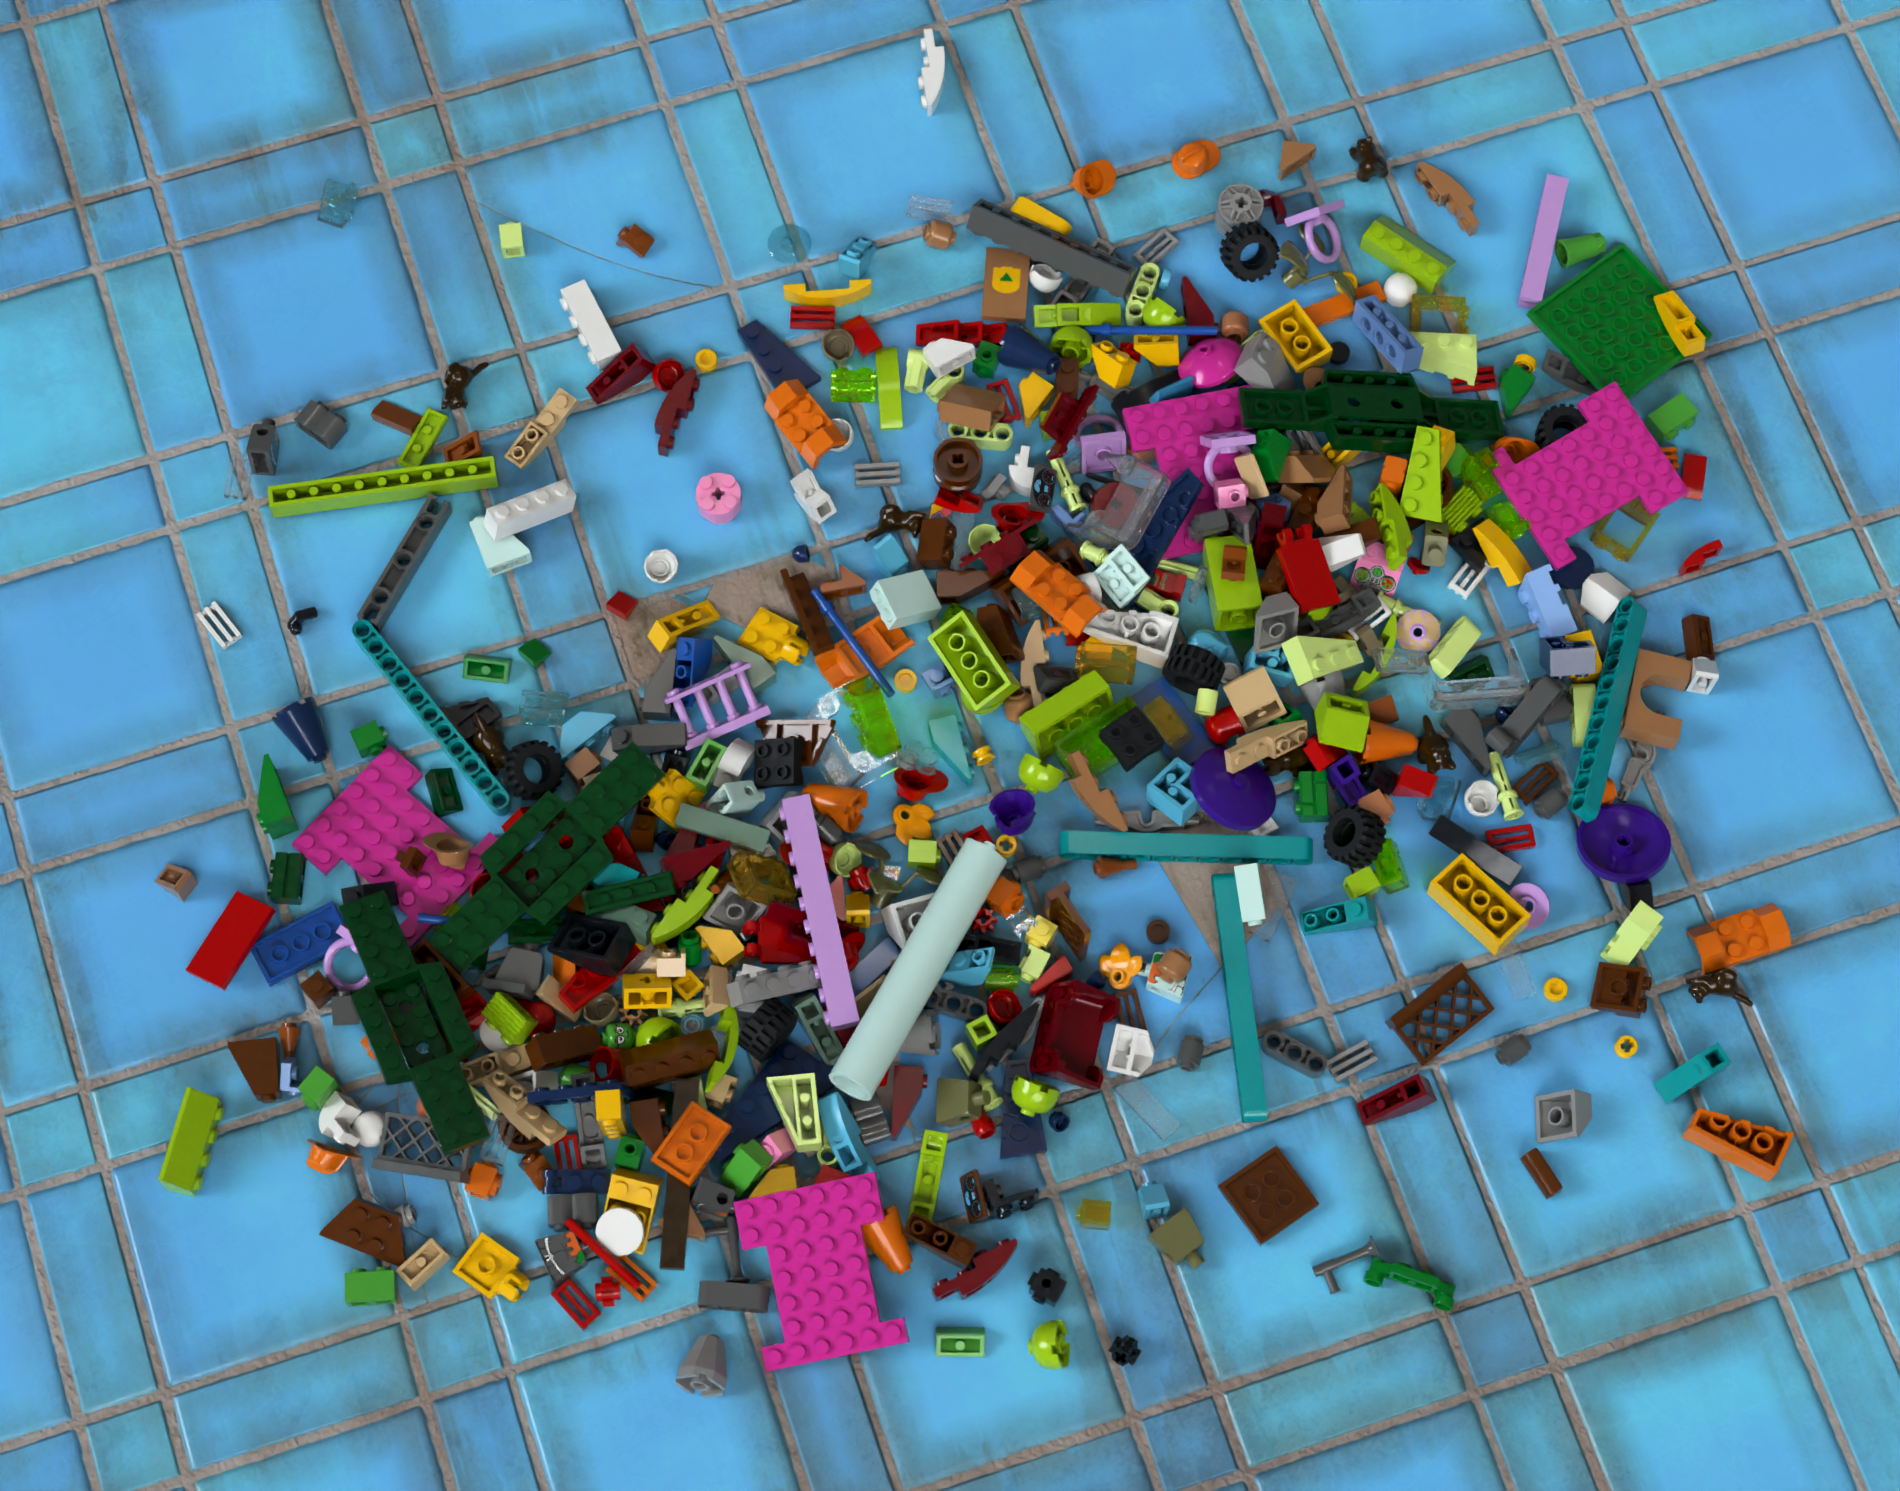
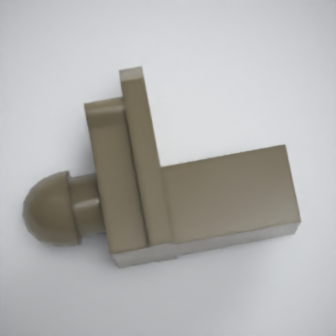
M1341 575L1333 580L1341 602L1334 605L1332 610L1350 603V596L1358 593Z
M1366 624L1355 631L1359 637L1356 643L1360 652L1374 660H1378L1381 655L1380 650L1384 648L1383 641L1375 635L1372 627Z

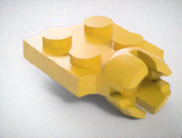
M762 607L759 608L736 642V644L763 656L767 662L771 661L774 666L780 660H785L793 665H800L804 660L800 659L799 655L806 658L809 652L808 642L797 636L800 631L798 625Z
M669 769L667 773H664L666 777L647 794L650 797L648 808L679 833L682 828L674 826L681 803L698 807L705 794L676 769Z
M481 1232L452 1270L453 1274L491 1301L499 1294L511 1302H516L522 1295L519 1294V1290L515 1288V1285L526 1292L530 1284L528 1277L517 1269L521 1262L520 1258L483 1232Z

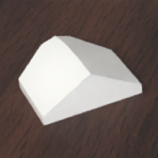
M1608 572L1590 574L1582 584L1579 605L1604 624L1617 609L1618 603L1624 597H1627L1631 590Z
M1116 1024L1106 1070L1138 1078L1152 1065L1154 1048L1149 1032L1143 1029Z

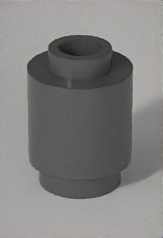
M1558 786L1550 788L1534 801L1533 810L1539 818L1549 820L1566 806V802L1569 800L1568 796Z
M817 813L814 817L819 839L828 846H835L842 839V828L826 814Z
M1032 855L1014 861L1013 867L1010 868L1013 879L1015 881L1018 880L1020 884L1040 878L1042 874L1047 873L1046 865L1041 855L1037 857Z
M1523 1034L1513 1035L1496 1047L1495 1057L1501 1065L1505 1064L1510 1067L1528 1055V1051L1532 1047L1529 1040Z
M1185 1035V1038L1181 1041L1176 1060L1181 1070L1193 1072L1199 1069L1204 1051L1203 1039L1195 1035Z

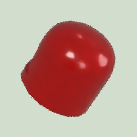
M1231 705L1217 710L1214 716H1208L1205 720L1206 732L1209 738L1216 744L1227 743V739L1234 735L1242 737L1247 734Z
M602 1046L596 1050L589 1065L590 1072H595L596 1081L620 1080V1083L622 1082L618 1052L624 1049ZM598 1062L606 1063L607 1076L604 1078H600L597 1074L596 1064Z

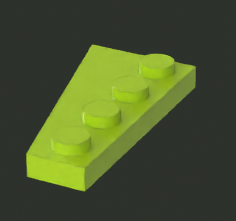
M1417 426L1400 507L1406 517L1443 524V495L1441 488L1442 451L1441 430Z

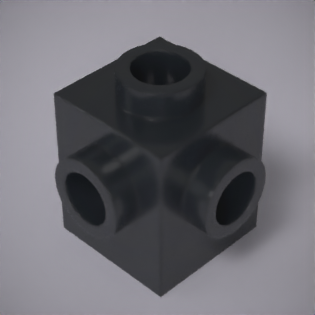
M1041 1268L1039 1273L1034 1271L1027 1284L1031 1286L1029 1294L1032 1295L1031 1298L1041 1305L1047 1303L1055 1307L1066 1288L1067 1282L1059 1278L1060 1274L1055 1270Z

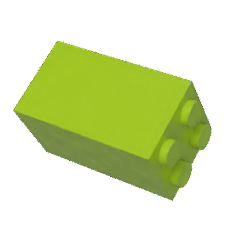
M1234 535L1224 537L1212 536L1204 539L1201 561L1214 632L1255 628L1256 613L1263 602L1252 544L1246 546L1244 581H1229L1221 579L1224 545H1245Z

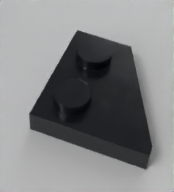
M1483 517L1466 528L1462 533L1453 537L1449 542V545L1477 574L1481 572L1487 557L1472 528L1485 520Z
M488 697L480 698L473 702H459V705L445 707L444 705L439 707L466 742H469L478 730L474 720L475 712H478L483 717L487 725L494 724L502 718L501 712Z

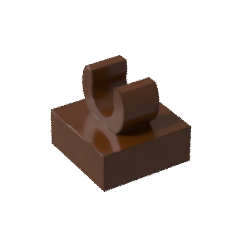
M412 846L408 847L406 853L399 851L395 858L396 861L401 862L400 868L409 876L418 878L427 859L418 848Z

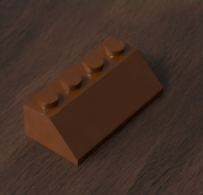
M1059 537L1041 550L1055 563H1060L1075 577L1080 574L1090 573L1069 538ZM1014 569L992 585L989 590L1000 607L1009 613L1010 617L1019 627H1022L1044 610L1009 580L1015 571Z
M711 1029L618 1052L622 1084L633 1089L634 1092L674 1082L675 1078H689L708 1073L715 1061L720 1062L718 1042Z

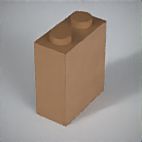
M955 383L950 390H947L946 395L938 401L937 412H939V421L990 432L1005 414L1006 394Z

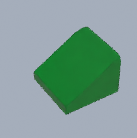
M536 638L518 649L519 655L534 669L551 655V652Z

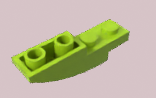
M1121 303L1034 305V328H1054L1069 325L1078 327L1102 326V323L1121 326Z
M1380 483L1371 492L1369 503L1371 504L1372 518H1377L1380 532L1382 533L1388 569L1396 571L1408 558L1406 549L1413 541L1400 505L1384 483Z
M710 866L707 872L703 870L697 879L698 885L694 890L690 889L684 901L677 898L673 904L669 903L663 912L664 918L660 923L657 921L650 931V934H652L651 943L656 946L678 936L700 919L714 901V894L710 890L711 886L719 878L718 869Z

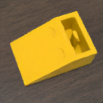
M617 1167L611 1176L604 1213L614 1207H627L639 1214L644 1223V1239L633 1252L644 1255L659 1204L664 1178Z

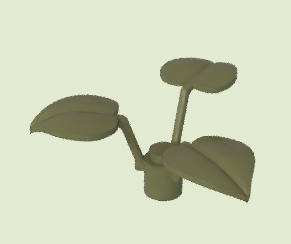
M1301 223L1298 226V230L1305 241V225ZM1313 232L1314 240L1318 249L1322 253H1324V243L1322 242L1320 237ZM1287 240L1283 243L1279 257L1295 265L1282 275V280L1288 288L1293 290L1300 283L1306 285L1308 282L1332 276L1336 285L1351 299L1355 306L1357 300L1356 290L1352 282L1342 272L1331 270L1306 278L1309 270L1306 260L1311 256L1310 251L1303 257L1302 252L1293 242Z
M853 841V844L861 853L878 859L880 862L879 872L875 870H868L867 872L869 882L874 890L870 903L879 909L887 907L891 899H896L897 895L902 893L903 889L915 877H921L924 881L938 886L944 878L941 873L934 869L918 866L917 871L900 885L897 881L883 874L885 860L891 859L886 849L869 841Z

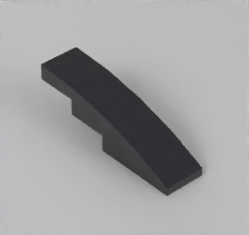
M1178 369L1153 379L1111 403L1112 409L1122 422L1125 423L1122 414L1123 408L1150 404L1149 398L1155 392L1181 380Z
M1442 814L1428 833L1458 854L1463 853L1475 865L1509 886L1512 885L1523 868L1522 865Z
M965 934L956 952L994 947L993 965L1018 966L1022 942L975 934V936Z
M1036 1002L996 1035L972 1068L969 1076L970 1080L978 1083L988 1063L997 1067L1007 1048L1015 1052L1017 1051L1038 1012L1040 1004Z

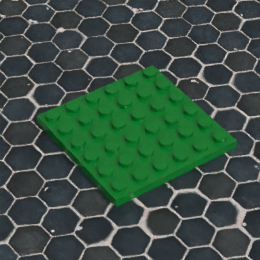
M1624 243L1617 246L1537 304L1526 315L1565 356L1569 357L1568 360L1598 391L1616 381L1628 400L1686 358L1670 337L1653 300L1654 296L1669 292L1668 288ZM1696 318L1695 325L1706 337V343L1713 334Z

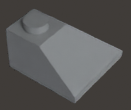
M1287 592L1265 597L1256 613L1253 648L1255 654L1282 648V643L1297 636L1299 605Z
M749 880L728 882L702 915V918L722 929L732 930L737 936L743 931V924H746V921H756L767 908V890Z
M1571 1089L1535 1096L1537 1143L1542 1144L1580 1137L1592 1119L1591 1094Z

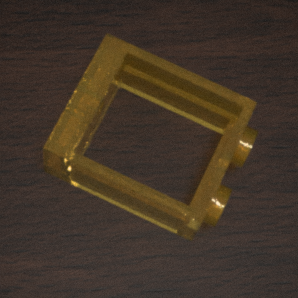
M1412 294L1409 306V332H1426L1421 331V310L1457 312L1455 334H1469V325H1465V319H1468L1469 306L1465 305V297Z
M1636 499L1618 509L1646 526L1630 550L1602 533L1616 511L1602 518L1590 538V541L1597 548L1605 549L1613 554L1614 558L1626 563L1630 562L1660 515L1657 512L1650 516L1643 504Z
M1082 642L1081 650H1076L1074 672L1078 673V678L1080 679L1083 675L1095 670L1106 683L1133 685L1137 646Z
M1159 695L1142 708L1167 744L1174 750L1178 751L1195 738L1171 703L1162 695Z
M739 849L726 865L740 898L768 906L771 900L789 905L797 895V891L783 861ZM759 878L767 880L768 883L759 881Z

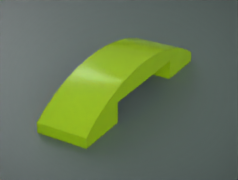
M897 347L881 348L875 351L881 430L903 429Z
M1391 615L1381 634L1380 639H1382L1386 646L1372 673L1369 674L1362 670L1350 697L1357 698L1375 684L1385 670L1396 641L1397 619L1395 615Z
M731 1004L720 1011L717 1030L725 1032V1039L720 1062L715 1061L708 1072L705 1088L707 1093H710L719 1084L736 1053L739 1026L735 1007L731 1008Z
M927 1129L924 1131L908 1220L912 1212L930 1221L933 1220L948 1133Z

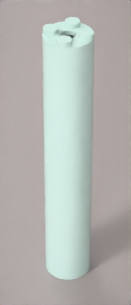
M966 838L829 1074L831 1082L844 1093L863 1101H869L873 1097L1007 863L1006 859L996 851L997 847L989 841L981 843L971 838Z

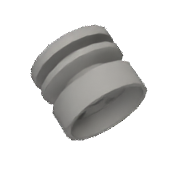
M1233 184L1221 192L1215 215V226L1225 239V233L1227 231L1230 233L1232 231L1231 227L1234 225L1239 227L1241 222H1245L1248 225L1249 221L1255 224L1261 223L1264 202L1260 192L1247 184Z

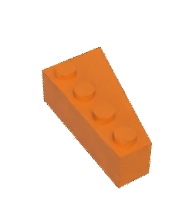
M1698 1108L1690 1117L1682 1138L1769 1182L1778 1172L1795 1133L1774 1130V1127L1767 1125L1763 1127L1751 1124V1121L1736 1120L1729 1118L1725 1114Z

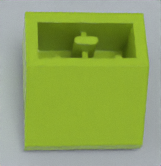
M1325 691L1314 710L1319 743L1362 753L1370 720L1368 701Z

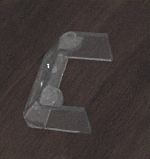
M1107 454L1105 458L1123 476L1105 510H1096L1089 513L1084 524L1068 523L1066 527L1082 543L1090 540L1093 545L1109 550H1115L1122 543L1128 550H1131L1139 543L1170 487L1171 479L1163 471L1133 455Z
M1514 648L1509 649L1507 676L1438 682L1436 681L1428 655H1423L1422 688L1428 706L1436 712L1499 706L1510 707L1517 704L1526 692L1527 682Z
M854 680L821 696L799 720L829 719L835 716L840 710V704L856 696ZM834 728L817 765L829 785L862 788L899 768V754L896 751L878 762L867 751H859L850 755Z

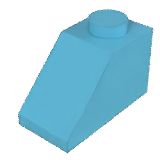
M889 533L873 547V565L886 578L908 572L909 560L893 535Z
M1156 1181L1143 1183L1137 1192L1143 1220L1167 1216L1170 1203L1163 1183L1156 1184Z

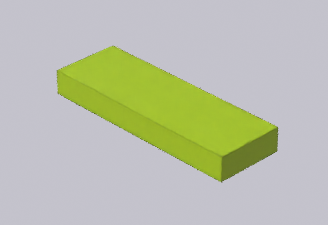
M428 407L398 459L397 465L401 468L422 466L449 419L448 416Z

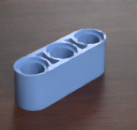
M889 937L883 940L849 972L854 998L882 975H886L891 969L892 960L897 959L901 949Z

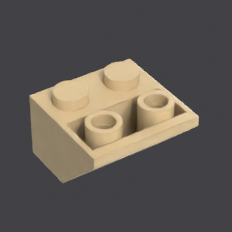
M1263 665L1222 685L1245 733L1287 713Z

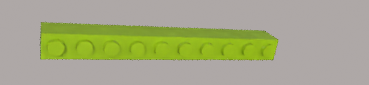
M494 456L267 486L270 510L273 517L278 518L428 497L429 494L439 496L497 488L499 484Z

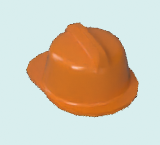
M1197 140L1185 144L1174 154L1172 168L1179 177L1184 179L1196 178L1219 163L1220 150L1213 142L1208 140Z
M1097 160L1075 170L1073 181L1069 185L1087 199L1105 195L1115 185L1116 172L1114 166L1107 160Z
M1511 436L1501 437L1495 444L1490 445L1492 452L1503 446L1514 464L1540 450L1538 445L1531 440Z
M307 1139V1142L311 1144L307 1165L321 1173L331 1174L339 1171L349 1157L362 1159L360 1155L334 1149L319 1141Z

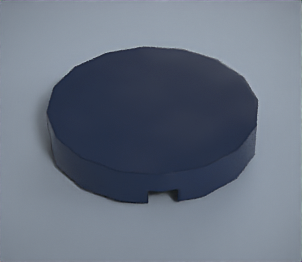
M1569 546L1577 557L1576 560L1558 571L1550 563L1553 570L1549 571L1553 582L1555 584L1558 583L1562 589L1579 590L1590 574H1594L1595 567L1593 559L1586 551L1579 547Z

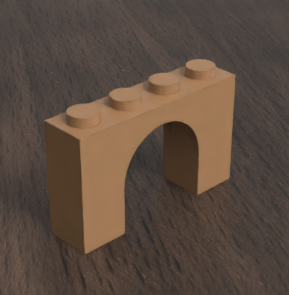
M1639 648L1620 724L1619 737L1674 750L1679 740L1682 720L1651 711L1643 703L1640 691L1652 685L1684 691L1690 680L1693 661Z

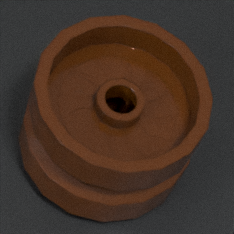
M959 437L947 439L939 444L934 452L933 476L939 488L942 487L956 495H962L964 490L970 492L977 487L981 480L983 462L981 451L977 445L966 438Z

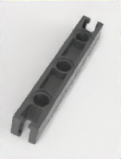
M429 494L357 614L358 620H367L373 611L378 612L376 619L371 618L370 623L378 633L383 629L453 512L450 503L444 500L442 503L443 507L439 513L433 515L434 508L438 507V497L433 494ZM427 523L433 524L429 528H423V526ZM405 560L410 561L406 566L400 565ZM387 598L385 603H377L379 599Z

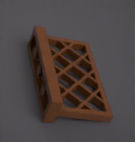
M1064 881L1046 893L1042 917L1058 926L1057 930L1081 962L1086 959L1091 930L1069 901L1071 888Z
M1463 963L1456 965L1385 1021L1386 1025L1390 1030L1393 1029L1421 1066H1424L1495 1009L1467 974V968ZM1463 979L1469 986V995L1456 994L1457 984ZM1442 995L1452 997L1451 1009L1439 1008V999ZM1456 997L1468 999L1467 1012L1455 1010ZM1472 1000L1481 1001L1486 1009L1480 1014L1472 1013ZM1435 1002V1007H1431L1430 1005ZM1425 1009L1434 1011L1433 1023L1421 1022L1422 1011ZM1438 1011L1450 1013L1449 1026L1437 1024ZM1454 1014L1467 1015L1466 1025L1463 1028L1453 1027ZM1417 1016V1021H1412ZM1406 1024L1416 1025L1415 1038L1407 1037L1401 1028ZM1420 1025L1433 1027L1431 1040L1419 1038ZM1437 1028L1449 1029L1447 1041H1436ZM1419 1042L1431 1044L1430 1054L1425 1058L1418 1051Z

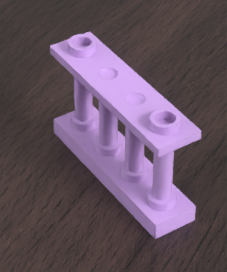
M736 661L729 665L730 669L682 690L678 687L666 692L667 696L662 698L665 704L672 702L681 723H686L687 746H683L686 751L704 744L707 738L713 740L771 714L768 705L757 702L744 670L751 668L749 662ZM735 674L749 705L747 707L748 711L741 714L739 711H736L723 679ZM714 683L728 714L726 716L727 720L721 723L718 720L715 721L702 690ZM694 693L707 723L705 725L706 729L700 732L694 730L681 700L682 697Z

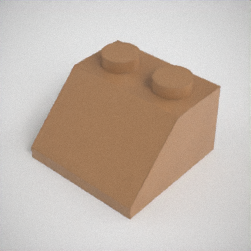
M1301 450V455L1300 451H1288L1278 483L1331 482L1337 470L1324 454H1314V450Z

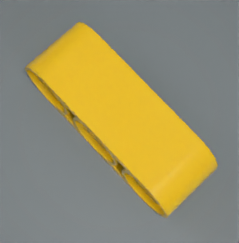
M1022 196L1016 200L1009 210L1065 236H1068L1072 230L1071 225L1067 221Z

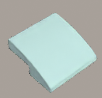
M1121 543L1093 573L1111 599L1120 609H1123L1144 588L1151 577L1124 544Z

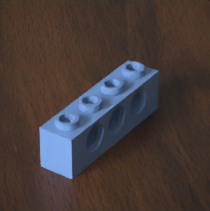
M1375 295L1356 300L1352 322L1400 374L1418 369L1424 347Z

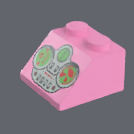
M1375 542L1365 548L1367 555L1357 560L1349 584L1359 592L1370 587L1376 596H1378L1380 591H1383L1384 595L1393 598L1405 562L1396 571L1389 570L1387 559L1385 558V546Z

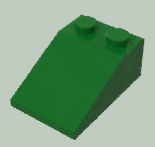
M266 754L263 758L257 802L260 812L256 816L264 833H269L272 840L295 832L299 828L277 770L269 754Z

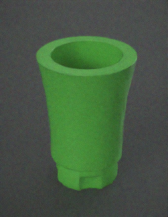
M1600 232L1557 239L1555 242V254L1559 264L1564 269L1586 259L1596 257L1598 254L1606 251V241Z

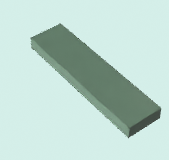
M681 803L674 823L676 827L723 842L730 840L732 845L764 854L771 834L770 830L686 803Z

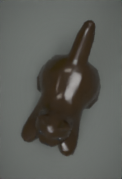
M1371 136L1359 139L1356 148H1350V156L1359 164L1357 179L1366 183L1372 176L1379 175L1384 178L1388 175L1386 160L1376 151Z
M458 362L451 363L445 372L444 383L447 384V387L443 392L441 409L445 410L448 405L451 410L466 408L468 402L463 397L465 389L476 375L489 366V363H480L474 369L460 365Z
M893 504L884 505L879 512L878 529L868 533L864 541L869 542L884 533L904 529L912 533L913 538H916L921 532L922 519L926 517V514L912 510L902 512L899 506Z
M475 712L474 720L478 730L471 738V745L477 753L484 754L489 771L496 776L499 773V769L505 767L501 763L503 759L507 758L505 754L509 751L504 744V732L497 725H487L483 717L478 712Z
M1424 715L1423 727L1425 736L1418 744V762L1420 764H1427V772L1432 774L1441 769H1456V764L1451 758L1446 738L1434 731L1431 720L1427 715Z
M1306 743L1275 759L1269 756L1262 759V763L1268 766L1264 769L1268 776H1276L1285 770H1289L1293 777L1297 778L1299 772L1309 771L1308 761L1310 759L1303 750L1307 746Z
M1731 969L1716 970L1710 977L1701 975L1685 980L1687 984L1692 985L1689 987L1688 992L1699 1004L1702 1003L1705 996L1715 994L1731 997L1750 1007L1753 1006V1002L1748 997L1738 993L1737 974Z

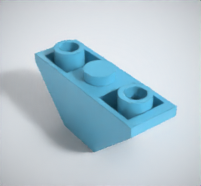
M856 237L839 254V273L860 280L867 271L877 244L873 243L870 238Z
M580 711L563 724L559 753L562 756L559 758L560 762L566 763L584 747L591 750L604 735L609 736L612 734L611 729H615L618 725L615 715Z
M994 947L955 952L940 980L960 987L982 985L992 967L995 953Z

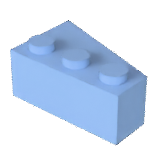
M1549 563L1525 574L1518 590V597L1521 603L1525 604L1528 608L1529 618L1532 623H1536L1539 628L1540 638L1562 636L1564 638L1565 635L1576 633L1578 629L1567 603L1563 604L1557 593L1561 588L1558 583L1554 585L1549 571L1553 569Z

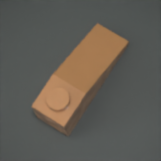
M1345 464L1338 468L1317 503V513L1314 515L1315 522L1318 527L1322 528L1324 534L1351 528L1353 479Z

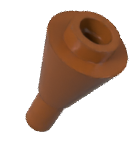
M1098 856L1097 860L1093 862L1094 874L1098 875L1099 879L1114 875L1123 870L1137 869L1136 860L1122 861Z
M725 871L719 876L716 884L711 886V892L718 894L728 882L740 881V879L734 872Z
M282 1023V1027L277 1029L285 1059L286 1057H294L301 1028L297 1027V1023Z

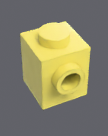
M1037 915L1026 932L1025 942L1028 946L1031 944L1046 952L1057 935L1058 926Z

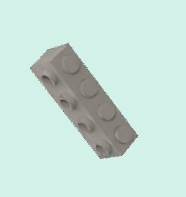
M812 960L798 963L799 967L793 969L791 964L777 968L778 972L771 973V970L767 969L756 972L757 976L750 978L749 974L736 976L735 982L726 984L731 1008L821 988V979L816 980L813 966L817 965V963L813 964Z

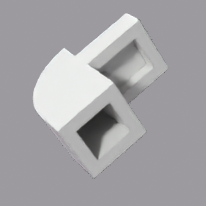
M1021 445L1020 453L1015 454L1014 465L1009 464L1008 478L1014 491L1022 496L1030 497L1034 468L1028 467L1030 446Z
M807 468L790 480L795 491L794 496L804 511L818 524H821L837 512L829 494L819 487L811 470Z
M740 738L735 739L725 751L718 765L719 770L713 785L720 788L724 783L741 781L744 772L751 767L755 757V746Z
M335 1090L320 1112L319 1128L321 1133L335 1139L342 1145L347 1143L356 1147L361 1139L351 1128V1125L362 1110L351 1097Z

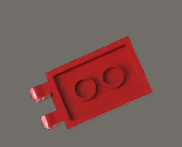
M1303 524L1301 528L1295 529L1298 540L1293 541L1291 528L1282 529V532L1277 533L1276 537L1281 547L1276 552L1292 598L1299 605V614L1339 604L1341 601L1319 538L1312 539L1313 530L1311 524Z
M760 916L758 922L748 920L746 924H743V934L758 935V944L748 943L747 947H744V957H760L761 964L798 965V963L812 960V963L816 964V957H811L809 949L784 942L785 925L766 920L764 916Z

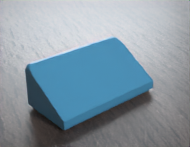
M1185 377L1158 390L1149 398V402L1155 403L1191 396L1193 377Z

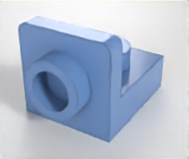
M1275 493L1255 499V506L1263 511L1264 502L1287 506L1284 522L1289 521L1291 502L1280 494Z
M1057 503L1051 508L1050 518L1069 536L1073 532L1078 533L1085 526L1086 514L1082 511L1073 518L1067 508H1062Z
M942 663L921 673L922 679L935 699L940 696L946 697L953 692L955 680L953 677L950 678Z
M286 1057L281 1063L280 1091H287L286 1093L289 1095L301 1094L298 1087L303 1081H294L298 1079L299 1066L295 1065L296 1057Z

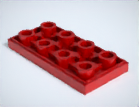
M236 891L187 966L186 971L225 991L276 911L272 907Z

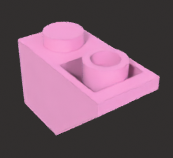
M786 1128L767 1135L760 1143L774 1158L762 1177L770 1169H775L776 1165L786 1161L796 1151Z

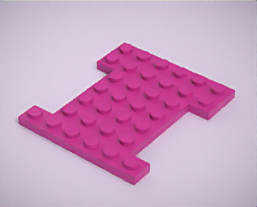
M1616 381L1577 403V408L1588 423L1533 455L1514 464L1502 446L1483 458V462L1556 571L1576 560L1577 557L1565 540L1636 498L1641 501L1649 515L1652 516L1690 492Z
M1250 385L1240 386L1244 388H1252ZM1239 387L1128 407L1122 410L1132 454L1154 450L1164 490L1187 468L1205 485L1161 561L1202 553L1204 541L1194 543L1192 539H1189L1187 526H1189L1191 520H1194L1196 514L1219 509L1214 504L1213 487L1208 483L1204 474V460L1211 448L1200 445V435L1258 430V428H1242L1237 397ZM1238 451L1217 454L1213 462V473L1218 481L1234 478L1241 480L1234 458L1243 453ZM1246 498V502L1250 501L1255 506V499ZM1284 522L1283 529H1286L1287 522ZM1258 529L1251 543L1256 542ZM1229 530L1224 531L1222 537L1231 536L1233 534Z
M388 745L291 845L299 853L304 854L305 858L325 876L341 860H344L370 884L395 881L399 902L395 906L408 916L400 924V927L411 950L435 925L417 922L418 913L444 916L470 889L472 882L478 875L487 872L480 856L498 838L489 832L475 848L470 849L466 867L462 870L441 865L435 851L423 844V838L428 834L437 832L460 836L409 793L424 776L402 755ZM409 846L418 848L427 857L418 878L409 876L400 868L401 862L395 860L398 852L406 853Z
M876 1172L733 1202L742 1250L766 1246L785 1343L761 1347L766 1372L910 1342L905 1317L881 1322L862 1228V1225L885 1220Z

